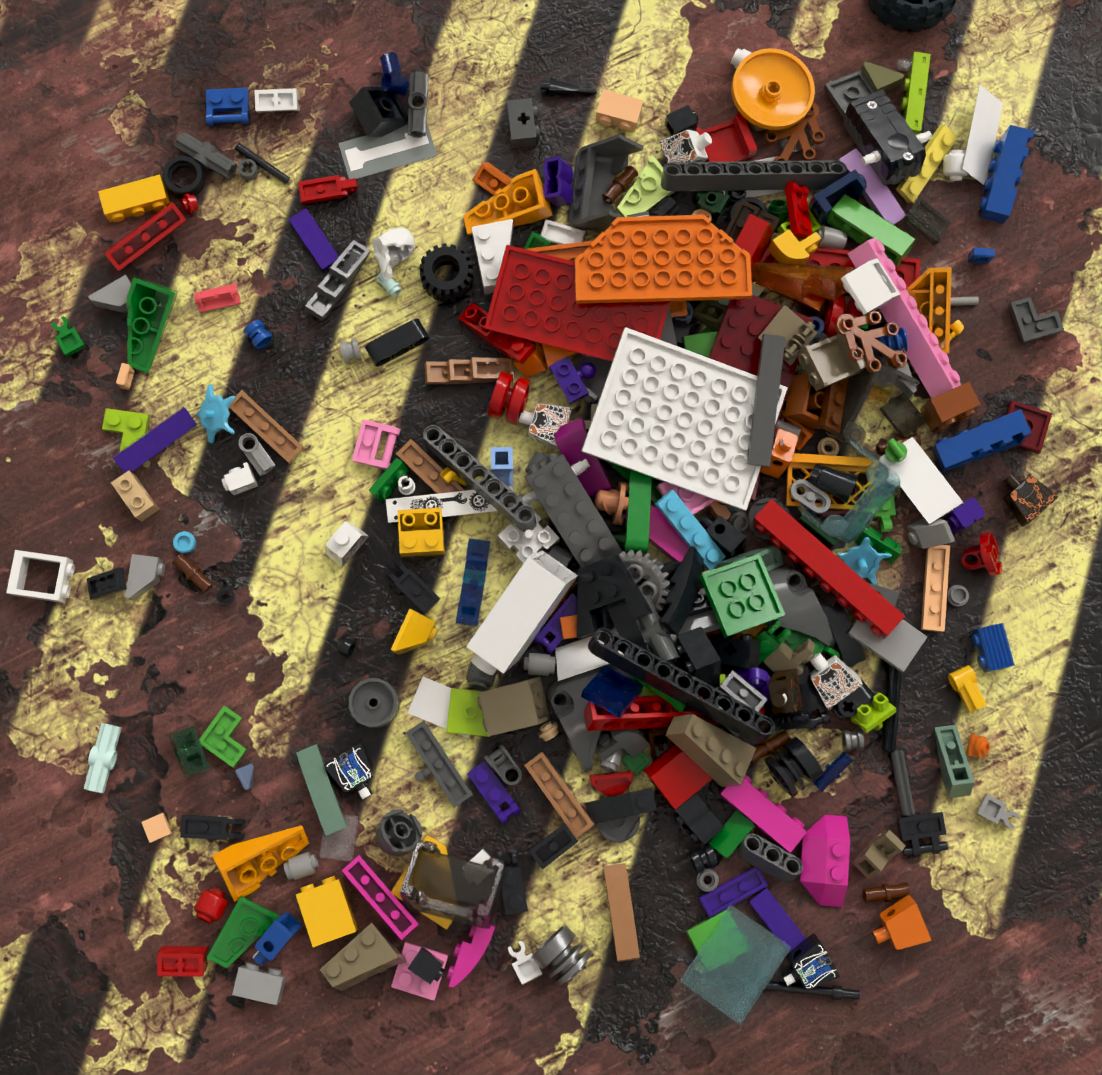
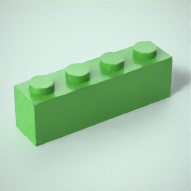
M846 194L833 207L827 220L828 224L842 230L843 233H846L848 237L859 244H863L873 238L879 240L885 248L886 256L893 261L896 268L910 252L915 241L907 232L900 230L891 222L886 221L875 214L874 211L864 207Z

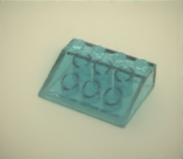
M730 905L680 982L741 1025L788 954L791 946Z

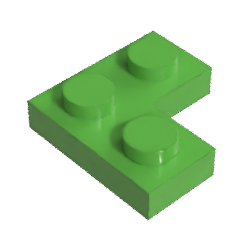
M224 705L200 737L198 743L235 768L248 750L230 737L243 718Z

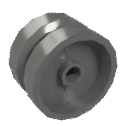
M368 678L360 681L352 689L349 696V710L352 717L358 723L369 728H382L389 725L396 718L400 709V699L397 691L388 682L379 678ZM372 699L378 701L376 707L370 706V702H373Z

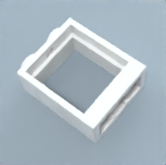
M15 550L6 593L18 597L65 603L71 591L69 585L70 577L73 576L75 571L73 560L67 557ZM30 559L60 563L54 594L24 590Z

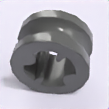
M244 159L238 165V171L243 179L253 180L257 177L259 173L258 167L253 160ZM249 166V168L251 167L252 172L248 173L246 171L245 173L244 168Z

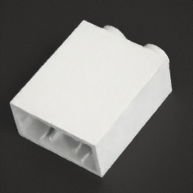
M543 550L529 556L466 646L475 653L471 658V662L489 675H494L497 669L504 674L523 656L578 575Z

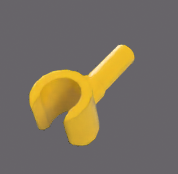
M960 320L950 325L952 330L950 341L964 329Z
M448 467L440 473V476L447 483L454 479L463 486L467 485L464 480Z

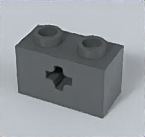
M532 98L507 100L511 147L536 146V138H540L539 125H535L534 119L538 118L537 106L532 105Z

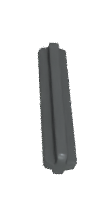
M902 750L891 752L902 815H915L904 752Z

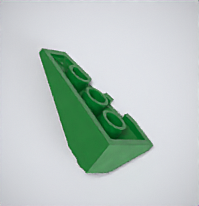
M133 277L127 295V362L132 368L149 373L178 291Z

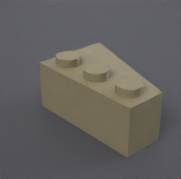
M371 923L327 962L320 971L333 988L343 991L367 980L368 977L387 971L388 968L397 964H402L406 960L382 929Z

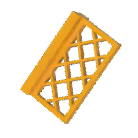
M793 454L792 461L787 467L786 506L803 507L796 501H791L789 489L792 483L796 481L792 477V469H801L806 475L803 480L810 478L815 464H819L823 467L826 465L846 473L853 472L855 475L859 473L868 474V483L864 487L856 481L855 485L859 491L852 497L850 496L847 503L837 504L832 498L834 495H829L826 491H823L830 497L832 504L829 509L873 511L876 458ZM860 492L868 498L867 506H859L854 500ZM815 502V505L821 507L822 503Z

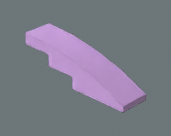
M856 148L838 159V161L846 164V174L856 169L858 174L864 176L867 188L863 196L872 211H876L880 217L891 222L893 225L906 217L893 194L886 185H883L870 164L863 166L861 162V157L863 156Z

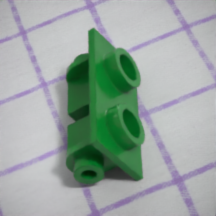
M864 526L855 543L861 545L864 538L869 537L870 545L877 553H889L892 555L890 558L882 560L893 564L902 553L900 544L887 536L884 541H881L882 533L876 531L871 526Z

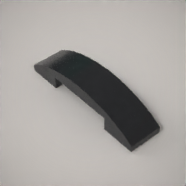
M820 585L812 587L811 589L815 593L828 619L829 627L837 646L836 650L840 653L841 661L848 667H851L866 660L861 644L848 635L853 625L845 608L836 601L837 597L831 592H825Z

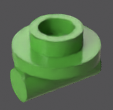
M892 438L887 442L885 456L891 462H901L907 456V448L903 443Z

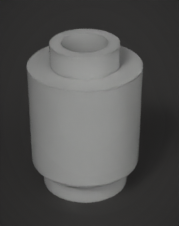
M821 226L820 229L815 231L821 237L817 245L818 247L844 249L847 242V234L843 233L842 230Z
M529 653V657H525L524 670H528V675L549 676V674H554L556 657H550V654Z
M310 852L289 858L288 862L283 863L288 880H298L315 874L316 868L319 867L316 855H311Z

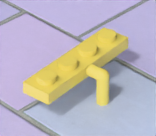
M945 124L939 125L931 140L924 147L926 157L920 173L915 177L908 176V179L901 181L896 188V191L907 203H914L942 162L944 156L957 140V137Z

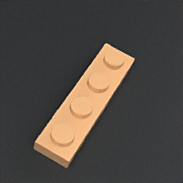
M950 545L926 548L921 630L945 631Z

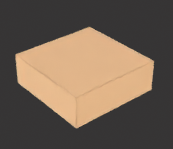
M121 364L116 384L125 390L130 389L135 373L129 364Z
M164 813L142 822L149 843L172 834Z

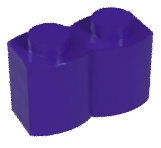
M560 156L546 158L543 166V173L546 178L543 184L545 198L556 207L570 205L573 199L571 187L573 169L571 165Z

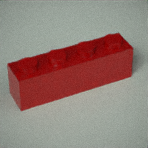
M169 202L112 245L104 254L115 268L120 271L185 222L186 218L173 202Z

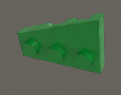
M240 895L206 958L225 968L229 967L257 938L265 933L280 915Z

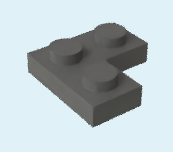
M1031 297L1010 302L1008 305L1022 344L1064 331L1058 311L1037 316Z

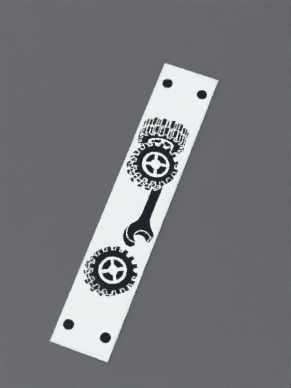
M494 489V490H492L490 493H491V494H496V493H498L500 490ZM475 490L386 499L388 523L398 522V510L442 508V517L498 511ZM514 503L506 504V507L509 508L514 506Z

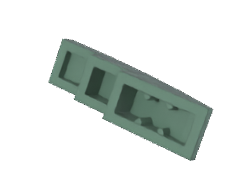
M315 744L296 752L325 836L347 828L348 826L341 811L332 780L324 767L325 762L318 745Z

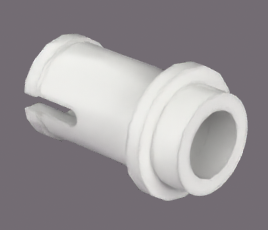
M402 476L398 481V489L403 495H410L415 491V483L410 477Z

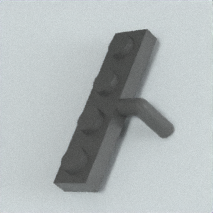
M422 721L406 732V735L427 765L425 769L415 774L416 780L423 781L433 774L454 808L473 796L425 721Z

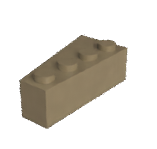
M693 714L674 716L666 733V736L721 787L741 786L755 753V747Z

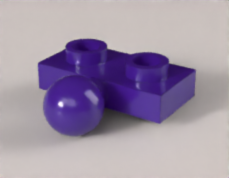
M566 357L549 366L552 375L570 405L589 395L582 378L592 379L595 376L596 367L594 364L585 362L580 366L579 371H576L569 357Z

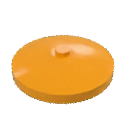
M769 48L755 51L741 61L733 75L731 93L736 108L750 123L768 130H782L796 125L806 116L814 100L815 86L810 71L799 58L787 51Z

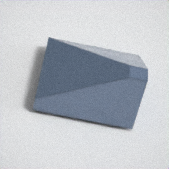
M253 764L237 769L236 774L244 790L253 789Z

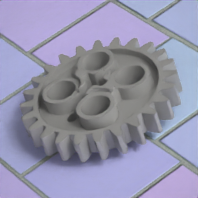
M630 550L627 554L624 551L621 552L619 557L635 583L646 575L650 576L638 588L645 599H651L657 613H659V610L665 607V600L671 592L669 588H666L670 585V581L664 579L668 573L661 572L664 565L657 566V558L652 561L649 560V553L642 557L641 550L634 554L633 550ZM634 568H637L640 574L636 573ZM647 585L652 587L654 592L650 591Z

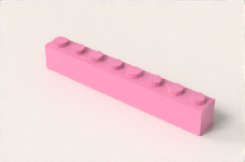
M876 238L867 240L847 254L855 268L878 258L898 289L900 295L879 309L888 324L894 322L898 325V328L903 327L905 329L908 349L907 352L905 349L903 350L931 399L960 386L958 373L951 368L949 358L940 349L936 335L931 333L927 326L926 318L919 313L915 299L908 294L906 284L897 275L893 261L886 256L883 244Z

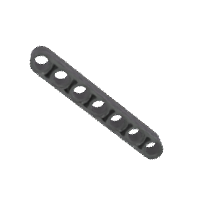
M431 425L425 428L423 437L429 451L519 530L523 532L526 530L532 531L536 527L535 512L531 506L440 427ZM432 437H438L436 440H430ZM447 450H453V452L449 454L445 453V451ZM462 463H468L467 466L460 467ZM478 476L484 477L481 480H475V478ZM494 489L500 490V491H499L498 493H496V494H491V493H490V492H491L492 490H494ZM508 503L515 504L513 507H506ZM525 516L531 517L528 521L521 520Z

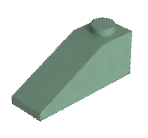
M957 726L934 727L941 774L948 798L970 796L975 782Z

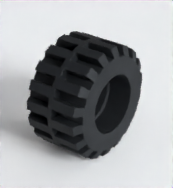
M444 243L440 248H438V245L433 246L434 250L431 251L429 249L426 252L427 256L422 257V264L419 266L423 288L426 289L429 296L433 295V298L437 301L439 298H442V302H447V299H451V302L456 301L455 297L463 298V293L469 292V286H472L474 278L473 266L467 253L464 254V250L461 247L457 250L454 244L447 247V244ZM443 265H452L459 270L457 277L451 281H441L434 274Z

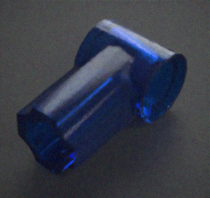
M397 53L383 54L380 57L384 74L381 79L382 89L394 94L404 95L408 90L409 81L406 77L402 76Z

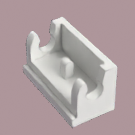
M296 88L254 90L255 111L258 113L300 111L298 104L300 96Z

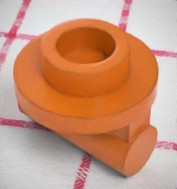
M970 734L966 756L982 759L989 753L990 743L987 742V738L984 736Z

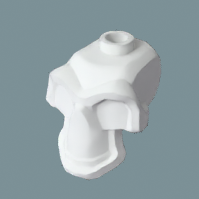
M402 227L390 229L388 232L372 240L374 257L379 263L381 276L385 280L393 277L392 268L400 261L408 259L415 249L413 235L408 229Z

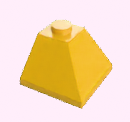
M409 609L391 650L395 654L400 655L428 644L429 640L433 641L438 631L435 628L436 622Z

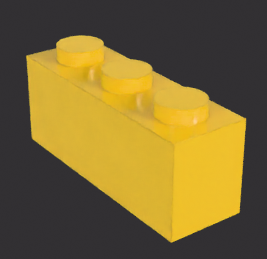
M160 175L98 191L104 215L109 222H121L127 217L142 216L145 212L152 210L159 211L170 202L166 186Z

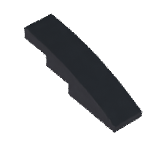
M694 546L689 548L670 579L673 589L665 600L669 608L661 622L674 635H678L696 598L701 581L699 575L702 574L704 559Z

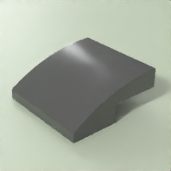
M733 670L717 688L756 711H759L768 700ZM728 729V730H729L730 732H732L736 737L739 735V734L733 732L732 730Z

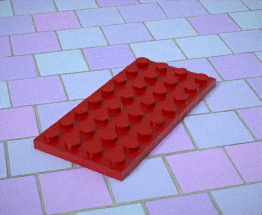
M506 244L484 329L612 362L625 327L653 338L661 339L670 301L576 304L574 261Z

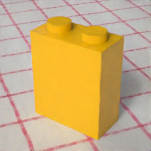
M335 876L322 880L323 885L314 888V885L310 884L300 888L301 893L296 894L312 947L358 931L342 878L336 880Z

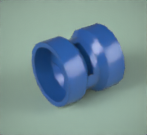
M259 319L248 324L243 331L247 338H251L252 344L257 350L268 345L273 339L271 333L264 329L265 326Z

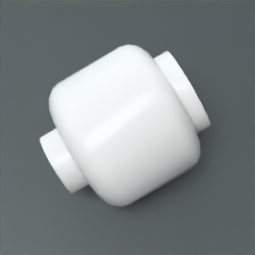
M949 150V154L944 156L943 175L950 177L949 181H962V177L969 175L962 169L966 150Z

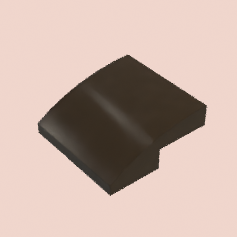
M741 200L725 233L735 243L750 214L769 222L774 232L760 257L762 259L781 220L762 211L759 207Z

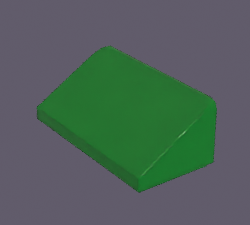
M735 810L723 825L724 828L708 843L725 859H728L755 826L751 820L738 810Z

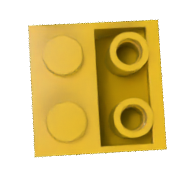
M442 508L398 510L399 550L401 557L445 555Z

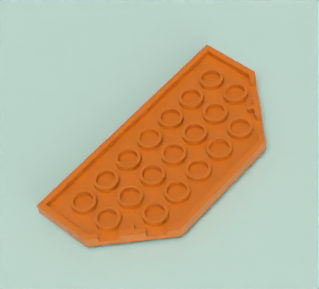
M705 215L617 217L611 223V226L604 233L602 232L575 259L576 304L752 299L750 254L745 249L742 250L736 245L734 240L723 230H719Z

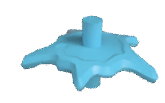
M212 384L207 386L205 400L201 404L200 411L196 413L200 418L201 425L206 428L208 442L211 444L214 443L215 435L221 429L231 434L235 433L229 427L228 418L230 415L229 406L236 398L235 396H230L223 400L222 396H215Z
M865 537L860 546L852 547L848 552L840 553L838 556L862 579L868 578L872 584L877 585L875 571L879 569V562L884 558H890L892 555L889 553H877L870 545V538Z

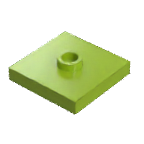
M451 688L447 733L490 737L488 731L486 732L483 726V711L478 706V693L482 691Z

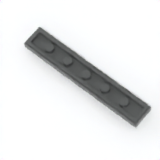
M762 335L747 458L748 465L770 467L785 337Z

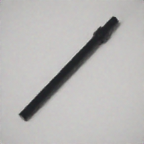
M727 976L723 978V986L829 996L835 1000H841L842 998L860 999V990L842 989V986L832 985V987L817 986L806 990L802 984L793 983L787 986L785 982Z

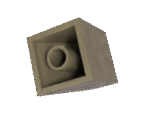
M541 677L478 693V706L484 715L483 726L485 731H488L489 736L538 725L551 719Z

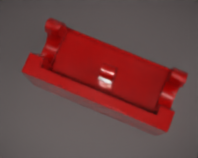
M163 946L157 953V976L203 977L208 963H205L208 946Z

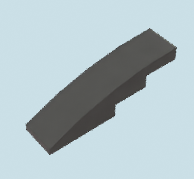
M353 240L332 264L328 275L318 285L317 292L305 305V311L323 321L358 274L370 255L371 250Z

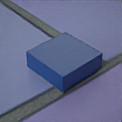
M974 247L968 254V262L988 264L995 257V249Z

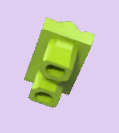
M878 693L873 697V702L869 705L862 704L857 708V713L851 717V722L859 725L866 733L872 729L878 731L883 727L882 722L896 713V707L889 703L886 696Z

